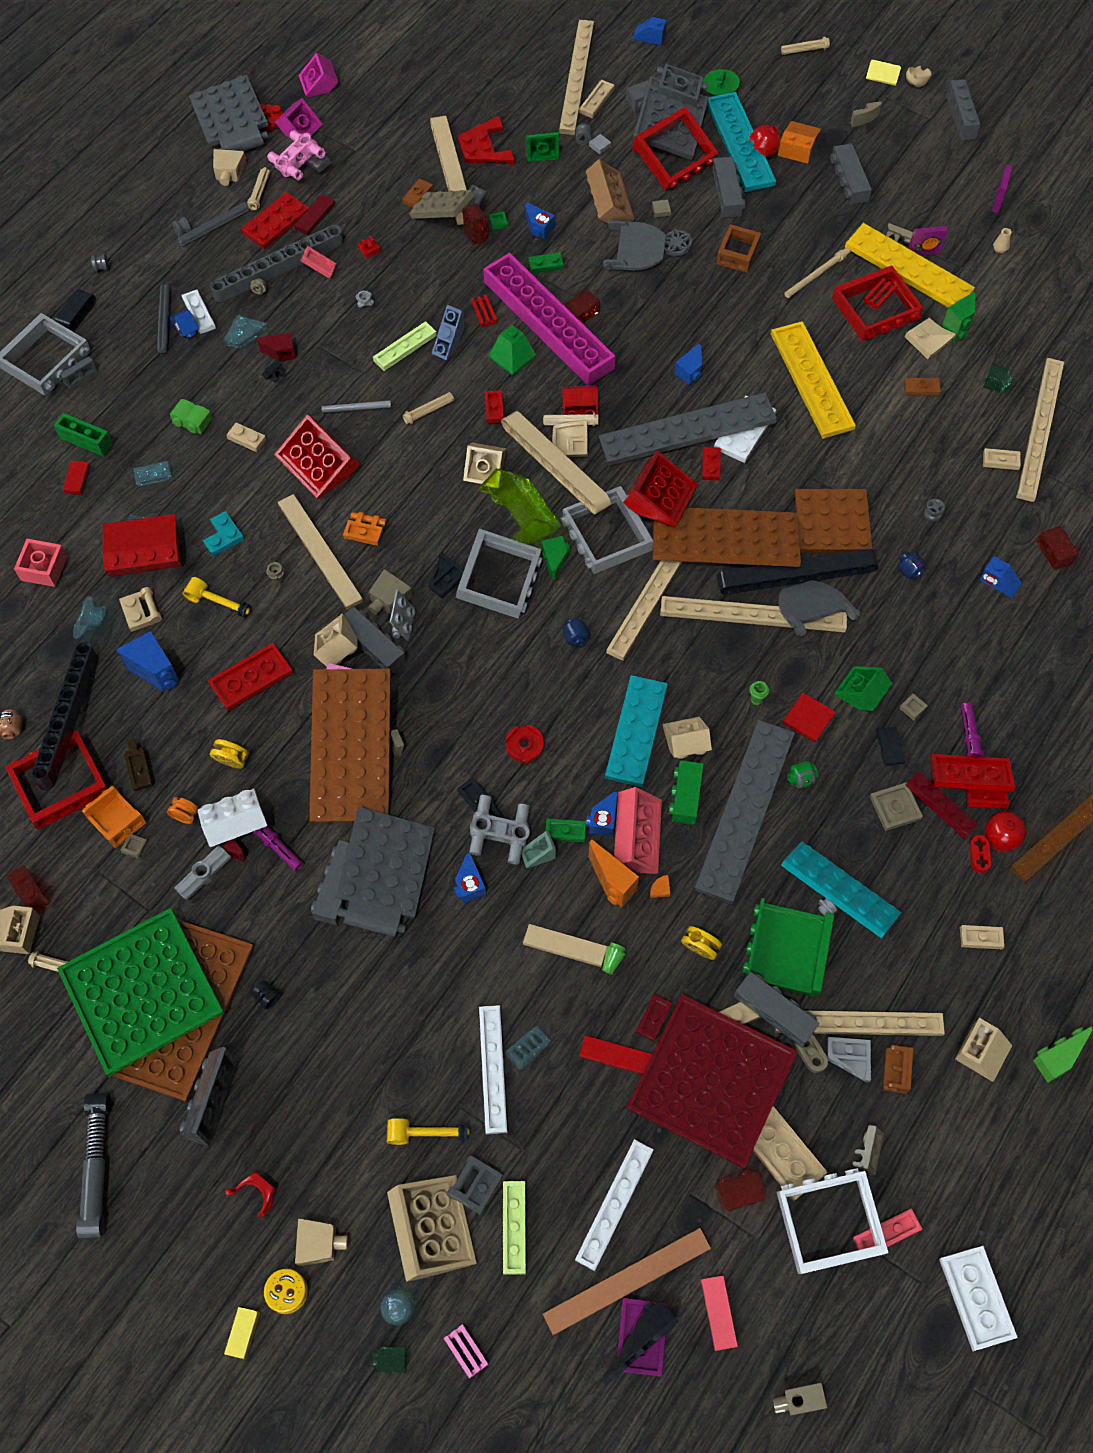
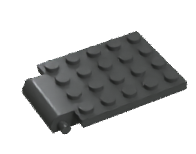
M666 63L664 68L658 66L656 73L661 74L660 79L652 76L649 77L632 139H635L640 133L685 106L701 127L709 98L699 94L700 89L706 90L708 85L702 82L703 77ZM683 121L648 141L647 144L692 160L697 141Z
M247 75L238 76L231 81H224L220 85L211 86L206 90L189 95L209 147L220 144L221 148L218 150L247 151L263 145V139L268 138L266 131L262 133L259 131V129L268 126V123Z
M358 807L335 898L348 901L346 909L338 908L337 916L344 917L343 924L393 937L397 931L404 933L406 925L399 923L400 916L415 917L434 827Z

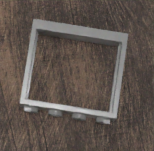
M40 313L0 351V368L46 396L63 380L60 374L79 363L91 350L86 339ZM48 330L75 346V348L39 381L14 366L13 363Z
M621 486L605 493L610 498L611 504L617 503L640 543L599 560L594 558L573 521L576 518L591 513V511L581 502L563 509L562 523L564 527H568L570 538L572 541L575 540L579 554H583L587 568H591L594 574L650 552L653 548V539L640 517L623 503L627 495Z
M479 529L458 586L456 598L519 619L520 613H524L527 602H524L525 598L530 597L533 588L530 587V583L535 582L538 573L534 571L535 567H540L542 558L539 557L541 549ZM482 544L532 561L517 605L467 589Z

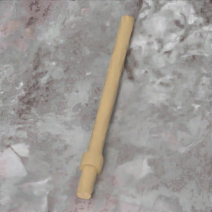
M845 248L835 253L833 258L787 290L785 296L787 298L791 297L834 264L843 261L852 251Z

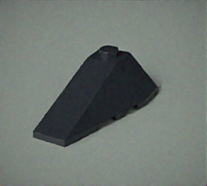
M651 1301L642 1309L644 1314L639 1319L602 1382L605 1387L679 1322L660 1301L656 1304Z

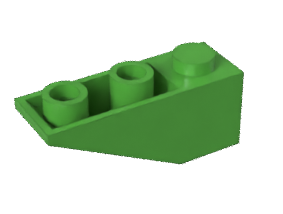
M1081 1027L1071 1033L1073 1037L1067 1040L1066 1037H1063L1054 1043L1056 1046L1052 1049H1049L1047 1046L1037 1052L1038 1057L1033 1061L1047 1083L1065 1074L1072 1068L1093 1030L1092 1027L1086 1030Z

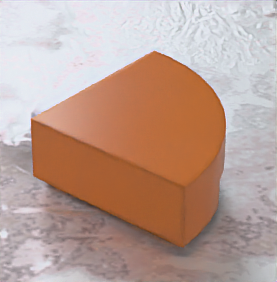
M668 875L658 878L653 883L650 898L670 896Z

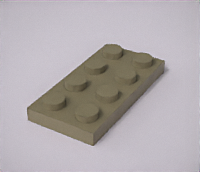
M472 190L426 192L422 199L413 206L409 214L412 219L457 217L474 197Z

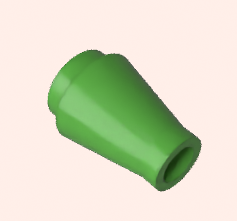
M757 681L750 686L751 702L755 705L761 704L768 695L769 688L764 682Z
M611 942L606 948L602 971L613 975L615 969L626 955L624 953L626 949Z

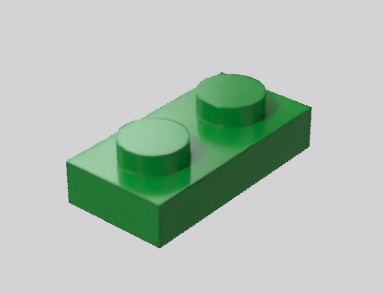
M561 252L528 257L531 274L564 269Z
M547 819L546 831H549L552 840L585 843L586 821Z

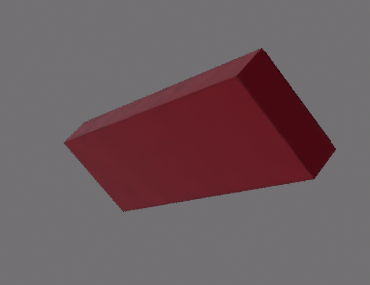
M321 194L295 223V230L309 235L333 208L335 200Z

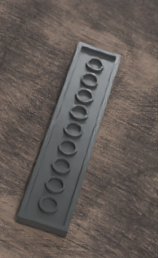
M765 392L598 436L607 465L611 466L653 455L657 450L661 453L774 424L777 418Z
M758 720L694 891L733 904L795 732Z

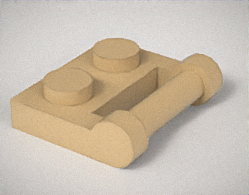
M145 587L140 592L119 599L131 632L162 620L161 614L155 606L152 597L153 592L150 587ZM143 599L146 600L151 614L149 617L145 616L140 601Z

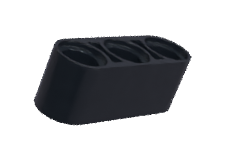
M77 289L57 314L54 321L74 332L94 307L96 302L95 295Z

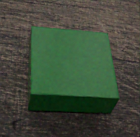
M505 212L489 214L492 230L508 228Z

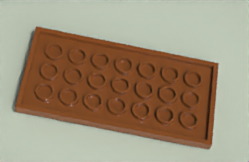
M685 508L675 527L653 520V560L800 567L797 513Z
M313 669L310 823L354 822L358 807L389 815L390 669Z
M178 920L216 998L226 1014L254 949L253 944ZM225 1014L113 1074L112 1077L188 1102L201 1072L203 1061L207 1058Z

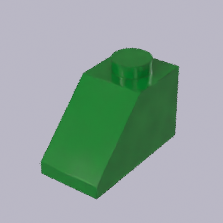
M563 536L541 541V551L551 580L557 578L567 562V555L570 552L568 542H564Z

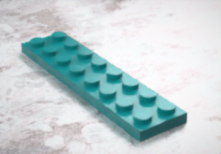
M732 92L709 97L707 107L729 157H733L734 163L737 164V175H739L744 191L748 192L775 186L776 179L766 157L753 147L755 144L753 140L751 142L749 140L753 129L737 93Z

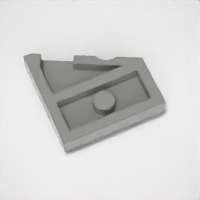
M828 1037V1061L859 1079L870 1082L871 1040Z

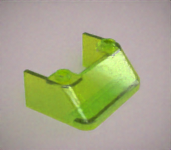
M496 468L478 487L479 491L490 493L495 504L506 506L521 529L513 537L514 541L533 544L556 532L561 527L559 521L534 486L524 476Z

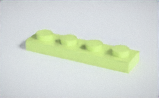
M425 321L373 356V361L385 371L436 337V331Z
M503 1181V1275L526 1274L525 1181Z

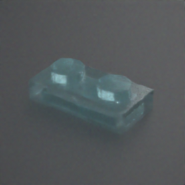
M168 461L133 469L137 487L172 479Z

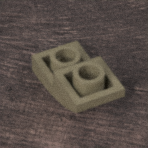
M882 102L868 103L865 109L854 110L850 122L851 126H860L876 119L880 114Z

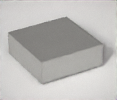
M600 134L589 142V146L598 154H601L611 147V142Z

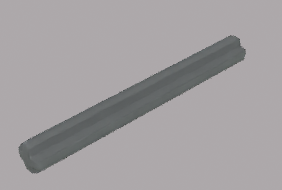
M243 202L177 238L178 243L181 246H185L249 211L248 205Z
M168 284L160 286L157 350L159 353L167 352L170 288Z

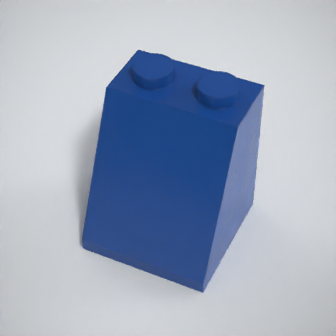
M151 631L116 649L128 671L161 691L171 689L179 683L170 661Z

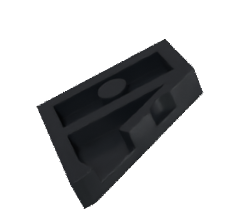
M441 552L438 563L433 570V576L428 583L429 589L442 599L460 583L464 569Z

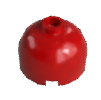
M763 124L750 134L749 140L750 142L753 140L755 143L753 147L759 153L766 157L768 155L773 157L780 148L781 136L776 126Z
M1003 811L996 813L988 820L984 827V835L987 837L992 848L1002 852H1011L1019 848L1026 837V826L1018 815Z

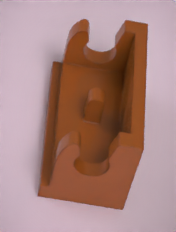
M892 1045L891 1048H886L883 1091L907 1094L910 1091L913 1048Z

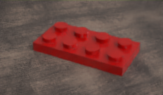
M286 192L243 226L241 232L265 250L292 228L309 207Z
M271 643L210 678L208 683L226 710L229 711L293 674V671L274 643Z
M931 754L930 762L934 787L1014 792L1015 783L1010 759Z

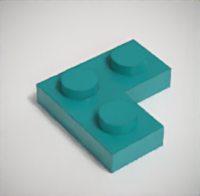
M224 511L210 519L217 533L203 540V543L214 557L243 541L244 537L227 512Z

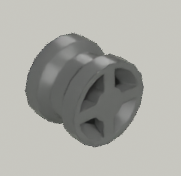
M580 124L576 128V141L581 145L589 144L591 141V127L588 124Z
M184 216L179 221L172 222V226L178 236L191 230Z
M101 254L100 256L91 255L94 272L100 269L104 271L109 269L106 254Z
M939 499L928 501L924 511L926 519L938 521L941 518L945 509L943 501Z

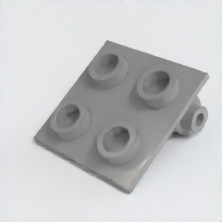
M396 590L390 623L393 625V638L399 639L400 636H403L409 641L415 608L399 590Z

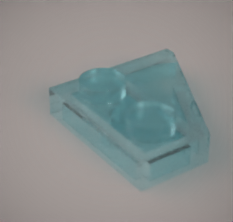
M237 315L223 340L224 344L241 349L248 341L256 338V334L259 331L267 330V323Z

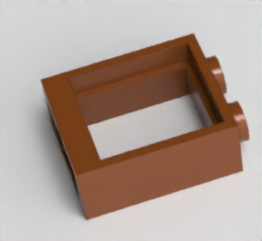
M730 224L718 251L716 264L748 273L760 243L761 233ZM730 238L752 244L748 255L726 250Z

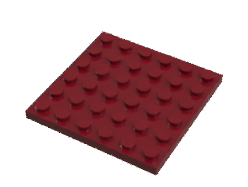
M681 995L626 1109L745 1169L798 1051Z

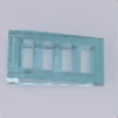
M536 1026L506 1051V1056L521 1070L551 1040ZM535 1034L543 1041L541 1044L533 1037ZM529 1039H530V1040L533 1042V1044L536 1046L535 1049H533V1048L528 1044L527 1041H528ZM523 1045L530 1051L529 1054L521 1048ZM517 1050L524 1056L522 1060L515 1053Z

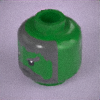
M804 761L792 765L787 776L791 785L794 784L798 789H802L815 784L816 778H818V771L814 764Z

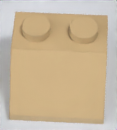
M470 443L467 447L463 481L498 487L504 466L506 448Z
M343 614L315 634L314 656L325 666H328V663L340 664L343 658L348 654H353L357 649V636Z
M700 717L663 724L668 747L674 758H686L691 754L701 755L705 754L706 751L712 750L709 728Z

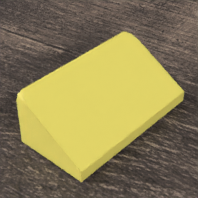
M871 60L866 79L896 86L901 66Z
M238 1307L225 1355L247 1360L260 1312Z

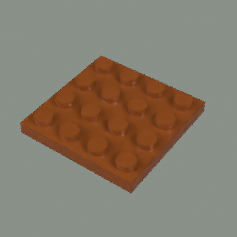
M795 489V509L798 519L800 553H845L872 549L866 489Z

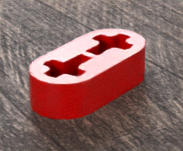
M976 835L969 843L970 862L974 872L983 874L991 866L990 847L986 837ZM977 841L980 845H983L980 852L978 845H975ZM980 857H981V862H982L983 864H985L984 867H981L980 864H977L978 861L980 860Z

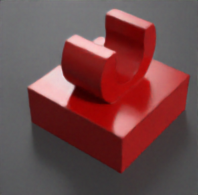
M369 236L366 240L362 239L358 243V249L366 259L380 253V247L372 236Z

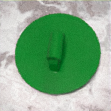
M717 69L709 72L704 77L703 83L708 84L706 88L708 93L718 96L735 92L739 87L740 80L730 70Z

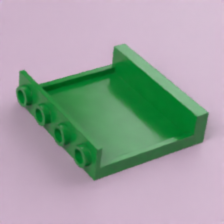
M762 898L760 904L755 905L753 916H757L756 923H752L750 930L753 940L748 942L746 954L750 955L749 960L744 962L742 973L746 974L745 978L750 972L754 975L758 974L771 987L777 986L779 989L818 997L822 989L834 914L826 913L825 916H819L764 903L765 898Z

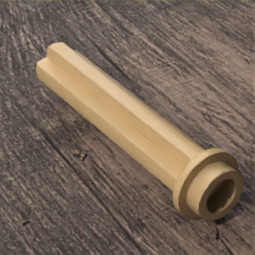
M823 37L820 40L785 45L781 47V53L785 55L820 48L826 50L830 45L829 38Z
M266 167L260 170L251 198L247 201L248 207L251 210H257L260 207L259 202L270 174Z
M449 392L410 412L406 411L403 414V419L406 424H413L414 420L451 403L454 397Z
M595 413L544 415L543 417L544 425H559L577 421H587L588 425H593V427L599 425V414Z
M39 951L30 954L28 963L34 968L39 966L58 972L57 968L67 963V961L41 955Z

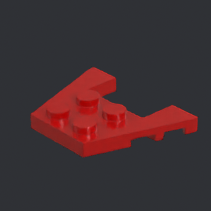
M499 116L457 136L465 163L485 164L486 161L495 162V164L508 162V165H514V157L511 150L495 153L489 137L490 133L503 131Z

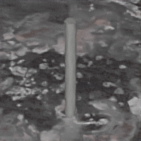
M391 401L321 406L322 413L391 407Z

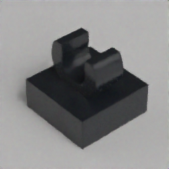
M276 359L261 374L265 379L270 376L271 380L276 383L278 378L275 376V373H278L281 377L284 375V371L279 368L281 365L279 360Z

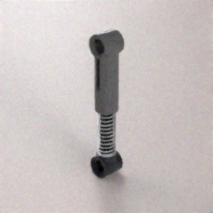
M109 1093L86 1094L84 1098V1112L88 1116L89 1129L87 1130L88 1144L86 1145L88 1147L86 1155L88 1156L83 1161L80 1216L76 1224V1232L79 1239L102 1237L104 1234L105 1160L101 1158L103 1156L101 1153L104 1152L102 1150L104 1148L102 1146L104 1144L102 1142L104 1141L102 1133L105 1132L103 1131L105 1123L103 1122L105 1121V1116L111 1110V1097Z

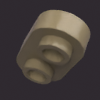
M813 1034L807 1041L808 1047L801 1048L794 1042L796 1050L811 1072L820 1073L825 1070L828 1065V1058ZM814 1059L819 1061V1066L813 1064Z

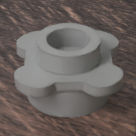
M361 291L356 295L358 307L374 304L370 292Z
M828 899L819 900L818 909L824 916L826 913L834 914L837 911L834 904Z

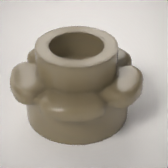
M256 278L251 281L250 287L254 293L261 295L266 291L264 280Z
M272 562L268 565L266 573L269 575V578L275 580L284 575V567L278 562Z

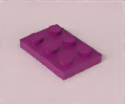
M622 1299L617 1357L639 1319L644 1314L642 1309L650 1301ZM662 1303L666 1308L668 1307V1304ZM665 1335L623 1372L662 1377Z

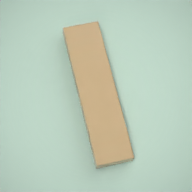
M531 924L528 925L523 945L602 967L607 948L605 945Z

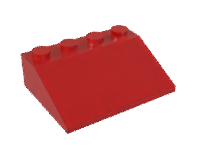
M308 414L274 454L317 499L349 478L361 464L317 419Z
M657 450L644 464L623 503L638 515L675 527L698 484Z
M176 514L103 524L104 570L108 576L113 577L183 567Z

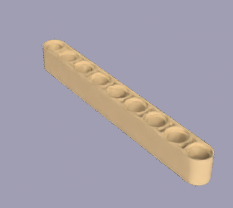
M445 115L430 118L448 191H465L466 186L447 117ZM464 210L455 217L457 225L474 223L473 215Z
M515 411L501 420L506 432L593 514H597L611 505L608 495L521 413Z

